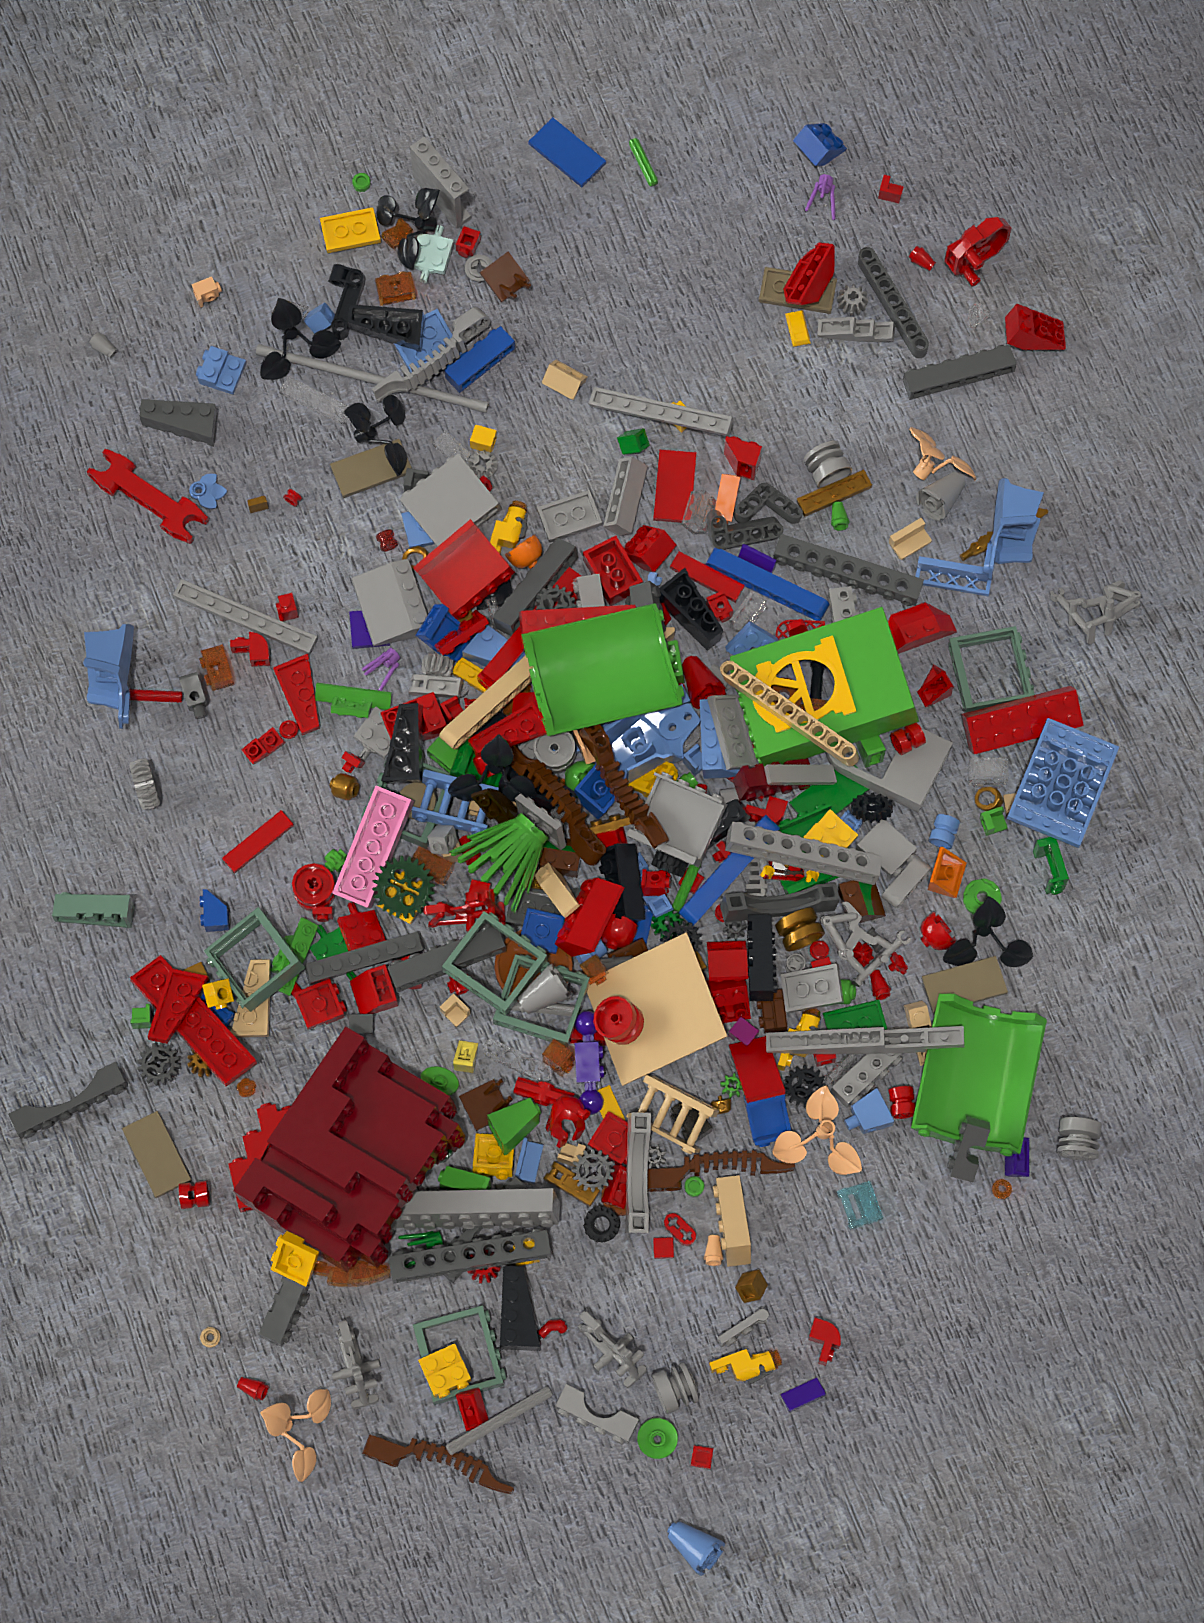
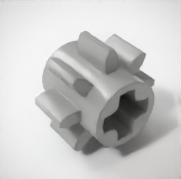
M649 1146V1169L652 1167L659 1169L660 1163L665 1164V1160L661 1159V1157L665 1156V1152L660 1153L659 1146L656 1149H652ZM653 1155H657V1159L654 1162L650 1161Z

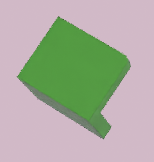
M1003 806L981 813L980 821L986 836L1007 829L1003 816Z
M146 1004V1008H132L130 1024L133 1029L151 1027L152 1007L150 1004Z

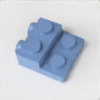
M210 346V349L205 350L203 354V366H198L196 376L198 377V382L201 385L234 395L246 366V360L229 355L226 350Z

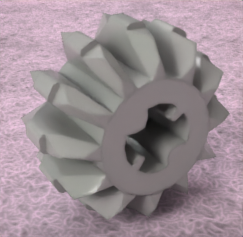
M855 284L852 285V288L846 285L844 290L841 289L839 291V296L837 297L839 309H843L844 314L850 312V316L853 315V312L859 315L861 310L864 311L868 304L867 292L862 291L861 286L855 288Z
M437 653L424 655L421 664V672L423 674L451 676L453 672L452 659Z

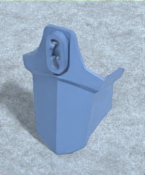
M1007 478L999 480L994 530L987 545L983 573L988 574V579H992L995 563H1030L1032 561V545L1041 518H1037L1036 514L1044 492L1013 485Z
M123 624L116 630L84 632L86 658L83 664L87 667L89 681L87 702L118 709L119 729H123L124 724H129L130 692L127 682L134 626L131 624Z
M686 703L668 710H657L619 719L606 727L604 731L609 737L614 760L620 764L618 772L620 770L624 772L623 780L627 778L629 784L666 761L675 763L684 760L683 744L700 724V718L692 706ZM687 716H692L690 720H685ZM672 726L676 727L674 731H670Z

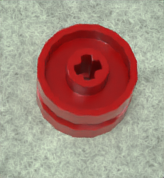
M307 864L299 868L294 874L292 880L294 897L299 906L305 910L312 911L313 907H329L335 899V894L332 893L335 887L333 875L323 865Z
M612 996L603 1000L597 1006L593 1023L595 1029L603 1037L618 1045H627L635 1041L641 1034L644 1027V1017L641 1010L628 1000L619 996Z

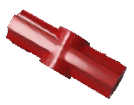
M518 1077L513 1094L531 1098L533 1102L543 1106L553 1105L562 1096L574 1097L575 1095L572 1092L557 1089L550 1083L542 1081L537 1083Z

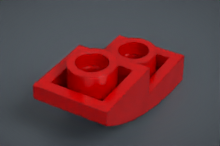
M272 727L260 738L253 739L241 750L254 765L286 742L276 729Z

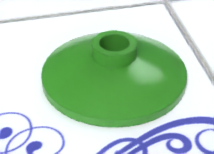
M434 1066L426 1068L420 1076V1079L449 1096L454 1094L459 1086L455 1074L443 1067Z
M650 1419L639 1429L637 1436L638 1446L650 1458H665L677 1446V1431L665 1419ZM659 1436L661 1438V1442L655 1443L653 1440L654 1437Z

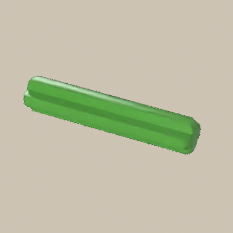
M637 138L631 139L629 141L630 148L648 185L651 187L657 185L658 179Z
M689 865L672 905L674 911L679 912L684 906L699 871L698 867Z

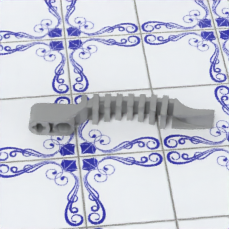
M473 307L454 320L452 323V338L448 339L446 337L443 339L446 348L442 344L438 345L440 353L436 350L432 351L434 358L427 355L425 357L427 363H424L422 359L418 360L419 368L414 363L409 364L412 373L403 365L400 368L404 378L395 371L372 389L378 403L386 396L395 392H408L410 389H416L418 384H424V380H430L433 374L437 375L440 369H445V365L453 363L452 360L454 358L458 359L460 357L459 351L462 353L466 352L464 343L489 326L490 318L478 307Z
M735 787L719 789V795L723 797V802L727 803L734 799L739 800ZM755 821L745 822L744 824L755 826ZM753 858L749 863L750 875L745 892L749 895L765 897L767 893V879H763L760 876L762 872L759 865L760 859Z

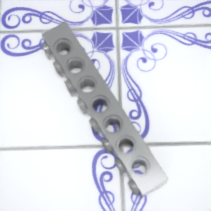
M732 822L728 829L725 851L875 885L880 877L882 856L871 852L857 851L854 848L840 847L836 844L823 843L815 839L801 838L798 835L771 831L759 826L754 827L742 822Z

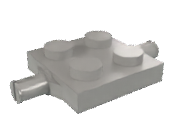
M377 707L373 709L369 717L353 736L364 747L360 755H358L363 761H365L370 752L379 755L385 760L389 752L391 739L380 714L382 710Z

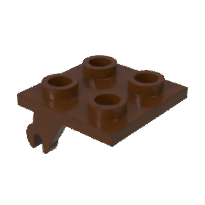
M509 251L479 272L500 302L506 298H512L513 300L517 298V295L513 293L521 287H526L527 289L531 287V284H528L530 280Z
M493 1079L459 1096L476 1131L488 1126V1114L508 1107L509 1103L513 1100L511 1096L504 1100L499 1090L500 1086L504 1084L502 1079H499L498 1082H495Z

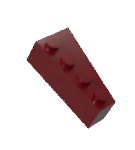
M808 758L788 760L783 765H810ZM772 762V763L769 764V765H781V764H780L779 762ZM763 763L756 764L755 767L750 769L748 765L742 766L733 779L739 801L746 800L748 802L761 796L768 798L775 795V793L787 794L794 789L805 790L810 787V785H768Z

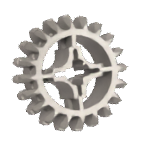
M145 758L130 762L132 779L141 808L143 810L154 809V807L159 806L160 800L149 761Z

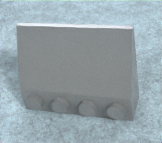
M409 559L390 562L351 579L373 646L417 637L415 635L425 621L427 613Z

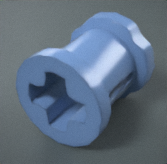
M849 809L840 818L855 832L863 824L862 819H856Z

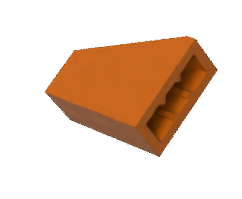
M723 473L721 475L715 510L722 513L728 524V521H733L742 477Z

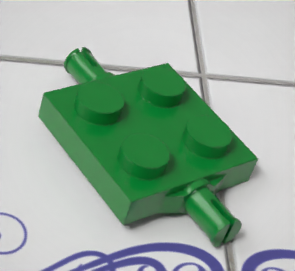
M322 924L318 925L319 928L316 931L321 938L309 948L317 960L348 952L339 927L327 933ZM354 972L346 974L349 980L357 977Z

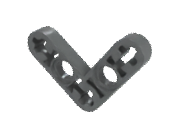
M768 483L759 484L737 505L734 511V518L740 523L749 521L764 505L792 524L798 523L803 515V510L800 506ZM755 500L758 502V505H751L749 501ZM774 501H782L784 505L778 506Z

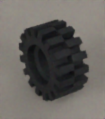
M659 850L656 851L651 865L682 878L689 864Z
M605 1206L596 1207L586 1214L583 1227L586 1235L591 1240L601 1243L607 1242L618 1234L620 1219L611 1208ZM602 1216L608 1219L609 1228L607 1231L599 1232L595 1229L594 1222L598 1217Z

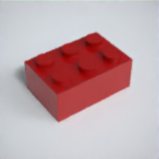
M616 535L583 552V561L591 575L600 574L603 596L609 606L630 596V586L643 583Z

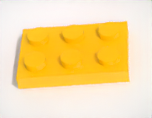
M373 207L320 218L327 253L381 243Z

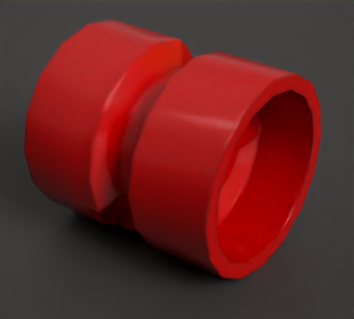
M918 723L907 725L904 727V730L898 729L890 734L892 744L900 755L912 751V747L918 748L926 744L924 732Z
M898 1086L889 1089V1101L893 1103L890 1107L893 1119L913 1117L916 1104L912 1102L915 1099L914 1088L912 1086Z
M198 1181L194 1185L190 1182L179 1184L181 1209H190L194 1205H197L198 1208L210 1206L207 1181ZM190 1191H194L195 1199H191Z

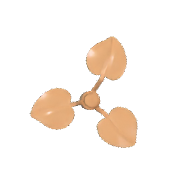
M914 427L909 428L913 436L920 441L923 455L920 463L913 470V473L918 478L925 480L931 472L934 474L941 467L952 463L959 470L972 476L974 481L976 480L972 468L956 456H952L934 468L935 464L930 460L932 456L944 460V454L936 448L935 441L927 433Z
M823 1086L810 1096L806 1104L808 1116L814 1120L819 1119L820 1124L816 1128V1132L801 1142V1138L797 1133L785 1131L776 1139L772 1153L782 1162L798 1163L807 1154L803 1146L817 1136L823 1140L829 1138L832 1153L828 1156V1164L833 1172L847 1175L859 1173L862 1170L860 1158L850 1144L839 1142L834 1148L833 1133L835 1132V1125L832 1120L838 1115L839 1108L836 1099L828 1087Z
M328 1389L315 1390L309 1396L307 1401L309 1414L291 1416L290 1407L286 1403L273 1404L260 1412L270 1435L275 1437L279 1435L285 1436L299 1446L300 1450L294 1453L292 1460L293 1471L299 1482H303L313 1471L316 1464V1453L311 1447L304 1448V1445L290 1436L287 1431H290L292 1428V1419H308L312 1417L314 1423H321L327 1417L331 1407V1397Z

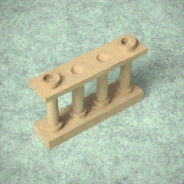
M647 1074L643 1082L648 1084L647 1087L649 1089L637 1113H646L655 1092L659 1090L664 1092L665 1100L654 1123H651V1130L682 1146L681 1150L688 1154L699 1153L701 1149L694 1144L706 1119L717 1117L719 1109L652 1074ZM677 1099L682 1102V1108L671 1131L668 1132L660 1126L672 1101ZM694 1108L699 1111V1117L688 1140L685 1141L677 1135L689 1110Z

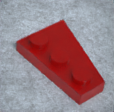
M477 610L471 613L473 617L470 620H463L459 624V629L449 632L434 645L435 648L442 655L450 654L457 645L470 640V636L474 633L483 631L486 625L489 624L487 618Z

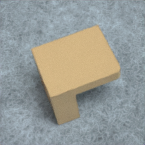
M454 993L440 1006V1012L455 1027H458L470 1015V1009Z
M566 1143L561 1148L557 1161L576 1167L572 1162L579 1161L577 1155L584 1156L583 1151L586 1150V1146L581 1144L574 1146Z

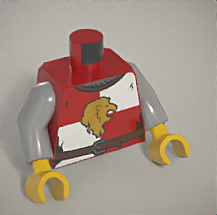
M763 859L759 860L762 871L760 876L763 879L798 882L805 875V880L809 883L812 878L817 882L819 872Z

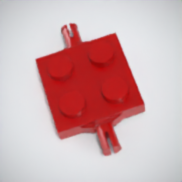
M355 902L347 904L350 915L338 917L337 922L348 951L386 941L374 910L358 912Z

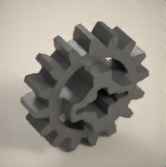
M548 585L547 590L542 588L541 592L537 594L534 605L537 606L536 610H545V608H576V604H573L575 597L570 598L572 592L566 593V587L559 589L558 585L555 588Z
M152 1043L151 1049L146 1046V1053L140 1052L142 1059L137 1060V1063L141 1065L137 1069L139 1072H142V1079L147 1077L146 1081L148 1084L153 1080L155 1086L160 1081L162 1085H165V1080L167 1079L172 1082L171 1076L178 1075L175 1069H180V1065L177 1064L180 1059L179 1057H174L177 1054L176 1051L172 1050L170 1052V1045L164 1048L163 1043H160L159 1047ZM160 1052H161V1053H165V1054H167L168 1056H165V1057H164V1056L160 1055ZM158 1061L161 1062V1067L156 1066ZM151 1072H154V1073H156L158 1076L151 1075L150 1073H151Z
M591 1149L590 1154L584 1150V1156L577 1155L579 1161L572 1162L576 1166V1168L571 1169V1172L576 1173L572 1179H578L577 1186L579 1187L583 1184L584 1191L588 1187H590L591 1192L595 1191V1187L601 1191V1185L608 1186L607 1179H613L609 1175L611 1172H614V1169L609 1168L613 1162H607L606 1160L609 1156L606 1154L602 1157L601 1150L597 1154H595L594 1149ZM590 1157L599 1158L596 1162H589L587 1160ZM581 1164L584 1166V1174L580 1176L579 1172ZM604 1165L606 1168L605 1176L601 1174V1168ZM589 1166H592V1167L597 1166V1168H596L597 1174H596V1175H594V1174L588 1175V1173H589V1171H590V1170L588 1169ZM590 1179H597L599 1181L595 1184L587 1183Z

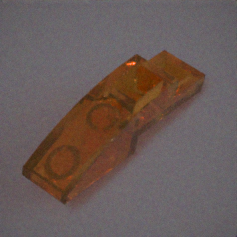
M357 1260L355 1267L350 1269L348 1273L336 1266H327L328 1263L316 1261L312 1273L313 1275L328 1277V1285L337 1287L365 1286L391 1277V1270L388 1269V1266L380 1264L376 1268L375 1266L368 1265V1262Z

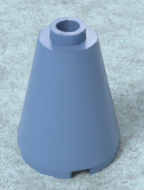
M680 1521L671 1524L667 1531L669 1533L668 1539L699 1576L705 1574L703 1570L706 1568L710 1570L723 1552L720 1547H725V1543L722 1540Z

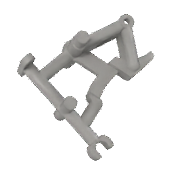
M1120 580L1105 586L1103 596L1098 598L1066 600L1064 590L1058 588V594L1050 591V599L1054 602L1058 601L1069 614V625L1075 626L1077 623L1087 635L1086 642L1091 645L1095 642L1096 626L1104 623L1105 635H1111L1115 620L1133 608L1137 609L1140 607L1138 599L1141 598V593L1124 589L1125 583ZM1114 599L1121 601L1119 604L1114 606ZM1081 605L1083 608L1099 605L1103 616L1085 622L1078 614L1077 606Z
M842 902L847 913L822 916L820 923L824 925L836 945L838 956L842 960H847L859 973L851 981L855 986L860 987L862 982L882 963L888 962V957L902 944H909L912 939L910 937L905 941L901 939V935L905 932L904 930H900L897 933V939L893 943L888 942L879 935L875 937L869 935L858 926L862 916L849 902ZM849 921L848 928L852 933L846 943H844L834 923ZM859 939L871 945L879 944L885 948L881 954L875 956V960L866 968L853 956V949Z
M586 1311L579 1315L585 1325L579 1324L577 1326L578 1329L603 1353L593 1367L600 1371L615 1359L621 1365L615 1371L619 1377H622L626 1372L630 1374L624 1380V1386L630 1388L647 1372L644 1365L639 1366L637 1369L635 1367V1364L644 1354L640 1350L633 1354L626 1348L633 1340V1337L628 1333L618 1342H615L602 1329L599 1319L593 1318ZM590 1333H593V1334L595 1335V1337H596L599 1341H600L601 1339H602L603 1341H602V1342H598Z
M346 1320L340 1321L338 1323L340 1330L336 1331L346 1368L332 1373L333 1380H343L354 1376L356 1384L344 1388L346 1396L357 1392L360 1399L351 1402L353 1409L375 1404L379 1401L378 1395L367 1396L366 1390L378 1386L376 1378L364 1382L362 1374L379 1368V1361L362 1362L353 1327H348Z

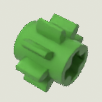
M332 849L324 858L327 861L325 867L331 873L334 870L338 873L341 872L347 854L342 849L338 852Z
M735 1073L732 1077L725 1075L726 1082H720V1086L725 1087L722 1095L727 1093L729 1099L734 1095L739 1098V1090L742 1091L739 1079L736 1078ZM729 1083H731V1085L736 1084V1088H729Z

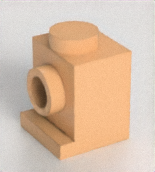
M212 276L191 284L200 308L204 306V302L215 300L219 297V293L222 292L218 281L214 282Z

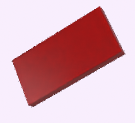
M659 449L653 521L691 523L697 452Z
M766 1036L753 1039L748 1046L742 1042L729 1045L747 1103L785 1094V1088L773 1053L766 1052Z

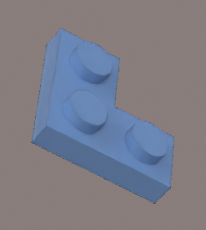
M749 621L725 648L730 654L736 655L749 651L752 647L758 648L779 640L774 635Z

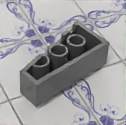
M141 399L139 416L143 426L163 432L168 431L176 436L188 437L193 441H201L214 447L217 422L215 404Z

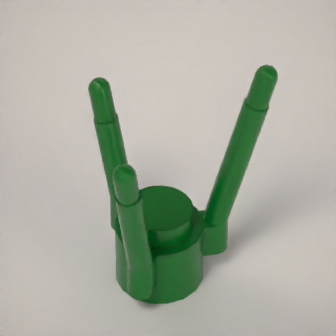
M439 1231L398 1236V1239L424 1237V1239L407 1243L408 1246L425 1243L427 1249H432V1246L443 1245ZM411 1261L408 1264H406L405 1267L409 1268L416 1263L414 1261Z

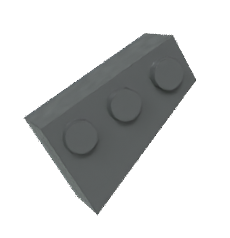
M284 1276L281 1278L283 1284L279 1292L275 1293L274 1303L270 1311L268 1310L259 1332L260 1338L281 1347L284 1342L288 1343L292 1334L290 1329L293 1324H297L300 1317L298 1312L301 1306L304 1307L309 1298L305 1286Z

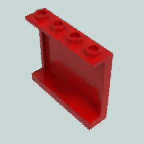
M471 519L413 567L439 600L449 608L450 614L457 620L464 618L469 610L481 604L487 595L494 593L499 585L508 581L512 574L515 573Z

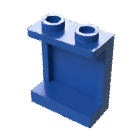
M434 604L415 635L438 654L440 653L434 645L449 632L457 631L460 626V622L447 612L449 608L444 604ZM473 635L470 636V640L466 643H460L453 652L443 656H448L453 662L460 660L463 657L462 651L471 642Z
M785 1094L749 1103L746 1102L745 1096H743L752 1140L755 1146H769L770 1142L776 1141L781 1133L791 1131Z

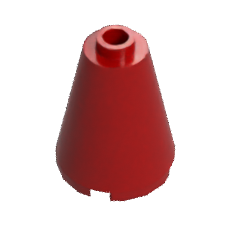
M688 656L685 658L682 668L690 702L694 708L700 709L701 699L726 694L725 685L699 657Z

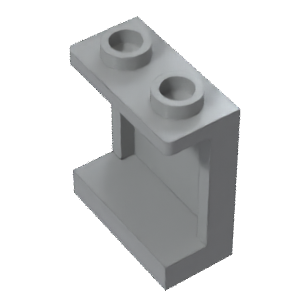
M881 819L880 823H877L857 844L856 850L882 856L881 869L888 875L887 878L891 880L893 877L897 878L904 870L903 867L906 863L909 864L916 857L917 848L892 825Z

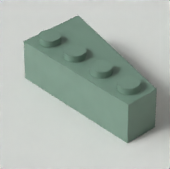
M62 892L61 894H55L52 917L55 922L132 928L134 904L130 895H88Z

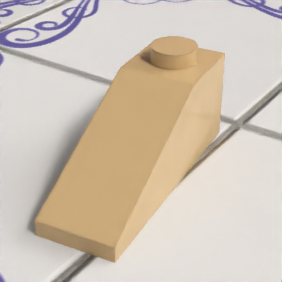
M549 862L534 875L539 885L564 918L580 906L564 877Z

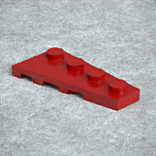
M308 653L273 667L302 736L320 729Z
M531 702L469 738L468 744L476 755L480 757L483 747L498 734L510 746L546 735L542 713Z
M170 968L147 1036L148 1040L166 1044L169 1042L203 989L202 985L207 983L208 976Z

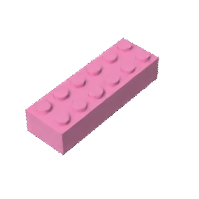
M375 786L332 892L333 894L367 908H372L375 901L373 896L377 894V891L372 890L373 887L377 886L372 880H378L379 878L375 875V872H382L379 866L387 867L385 864L386 860L390 863L415 801Z

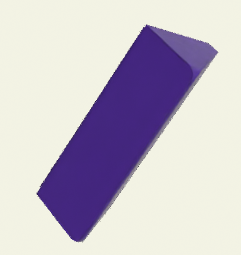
M746 544L742 545L738 555L739 558L773 573L776 568V559Z
M1023 1138L1020 1154L1005 1156V1176L1029 1177V1138Z
M815 1378L780 1395L790 1413L825 1397L826 1393L818 1379Z

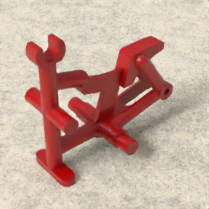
M488 889L484 894L475 892V900L467 902L468 892L465 893L466 901L464 906L453 907L443 902H438L436 905L425 906L424 914L436 915L428 922V927L466 924V931L468 933L474 925L475 919L479 918L483 911L488 914L493 913L499 918L498 921L505 925V905L503 902H498L496 905L494 889ZM485 905L488 907L485 910L475 911L477 907ZM456 915L454 920L440 921L444 916Z

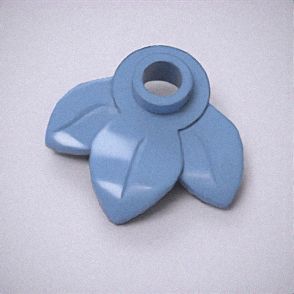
M206 474L202 476L200 481L194 482L190 486L189 492L191 497L199 500L200 505L204 508L215 509L217 507L216 500L221 499L227 493L223 486L216 483V474ZM201 489L202 492L196 493V490Z

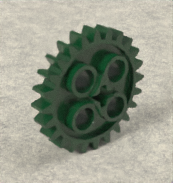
M400 855L399 861L392 857L393 863L390 864L386 860L385 864L387 867L379 866L382 872H375V875L379 878L378 880H372L373 883L377 884L376 887L372 888L373 891H377L373 898L380 899L377 905L384 904L382 911L389 909L388 915L390 916L396 912V918H399L401 913H403L405 919H407L408 913L415 917L414 911L417 910L421 914L420 907L427 906L425 904L426 901L432 902L428 896L429 894H435V892L430 890V887H434L435 884L429 881L434 877L427 876L430 869L423 870L424 863L417 865V858L411 862V856H408L406 861H404L402 855ZM402 869L404 871L403 878L395 879V870ZM415 877L421 879V885L418 888H414L411 885ZM390 878L400 884L407 882L406 886L419 892V895L416 896L406 890L400 892L401 888L388 882V879ZM389 886H393L396 891L392 897H388L385 894V890ZM411 895L413 897L410 905H404V896Z

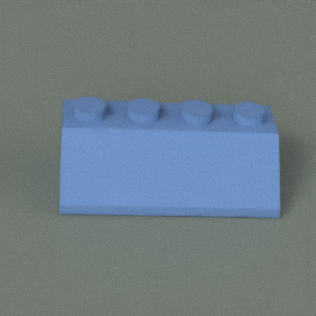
M701 699L700 722L704 779L735 777L739 770H726L708 700Z

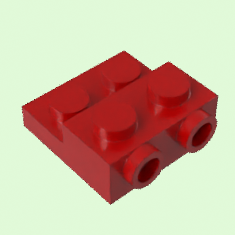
M330 979L293 993L308 1030L324 1023L327 1025L345 1018V1005L343 1001L339 1002L337 995L340 994L336 983L332 984Z
M608 1111L590 1139L588 1146L597 1152L601 1150L602 1155L607 1154L609 1156L608 1160L616 1165H623V1163L627 1165L628 1123Z

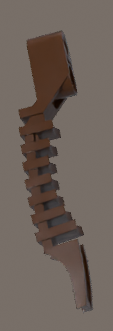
M597 724L580 728V738L596 760L595 768L597 771L600 770V777L605 780V785L610 788V793L614 794L615 801L619 802L621 810L625 811L624 815L627 818L629 817L631 825H634L635 829L640 830L646 836L654 849L665 842L667 843L669 838L654 814L650 812L649 816H647L649 806L647 804L643 806L644 802L642 799L637 801L638 794H632L633 788L632 786H627L629 782L627 778L623 780L624 772L622 770L618 772L620 764L614 760L609 737L602 726Z
M515 745L510 746L513 751V761L510 766L518 775L524 776L528 770L529 774L527 777L533 782L535 788L542 785L539 791L544 793L548 790L545 796L548 800L554 797L551 804L553 806L560 805L556 812L561 814L565 811L561 821L568 823L570 846L586 864L595 866L606 853V847L585 824L584 819L587 817V813L585 811L581 813L582 806L576 804L574 796L571 797L569 795L570 791L563 788L564 784L557 781L558 777L556 775L553 776L551 774L552 771L545 768L546 764L544 762L540 763L538 759H529Z
M742 1150V1153L732 1151L729 1154L728 1151H723V1154L713 1152V1155L704 1153L700 1157L697 1154L694 1155L690 1162L689 1156L684 1157V1166L680 1168L647 1169V1192L681 1190V1181L689 1173L694 1172L695 1176H700V1166H704V1173L709 1172L710 1163H713V1170H718V1163L722 1162V1169H727L728 1162H732V1170H737V1161H741V1172H746L747 1161H751L750 1176H755L756 1161H761L760 1174L794 1171L795 1163L774 1162L768 1159L764 1153H757L756 1150H752L751 1153H747L745 1150Z
M369 1435L362 1455L393 1467H398L400 1460L411 1455H416V1460L421 1462L424 1453H427L426 1458L431 1462L434 1454H437L436 1459L439 1463L442 1462L445 1456L447 1457L445 1460L446 1465L450 1466L453 1459L456 1460L454 1463V1469L459 1470L461 1464L465 1463L461 1471L462 1475L467 1476L471 1466L474 1467L468 1478L469 1482L474 1484L481 1470L483 1473L478 1481L479 1485L501 1493L512 1495L514 1492V1487L495 1480L490 1474L488 1466L483 1464L482 1460L478 1459L476 1461L474 1457L470 1455L466 1457L465 1453L462 1452L450 1455L446 1447L442 1445L437 1447V1444L434 1443L429 1445L424 1440L417 1444V1439L412 1438L410 1445L403 1447Z

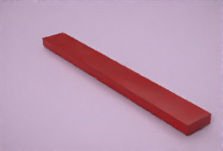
M568 567L552 588L558 585L559 589L566 587V593L569 591L573 593V579L581 575ZM520 626L481 672V675L493 684L513 666L525 651L521 650Z

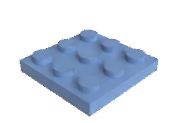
M435 309L424 315L421 352L395 343L393 344L409 372L412 373L409 364L414 363L419 368L418 360L422 359L424 363H427L425 357L429 355L431 358H434L432 351L436 350L440 353L438 345L442 344L446 348L443 339L446 337L450 339L453 335L438 309Z

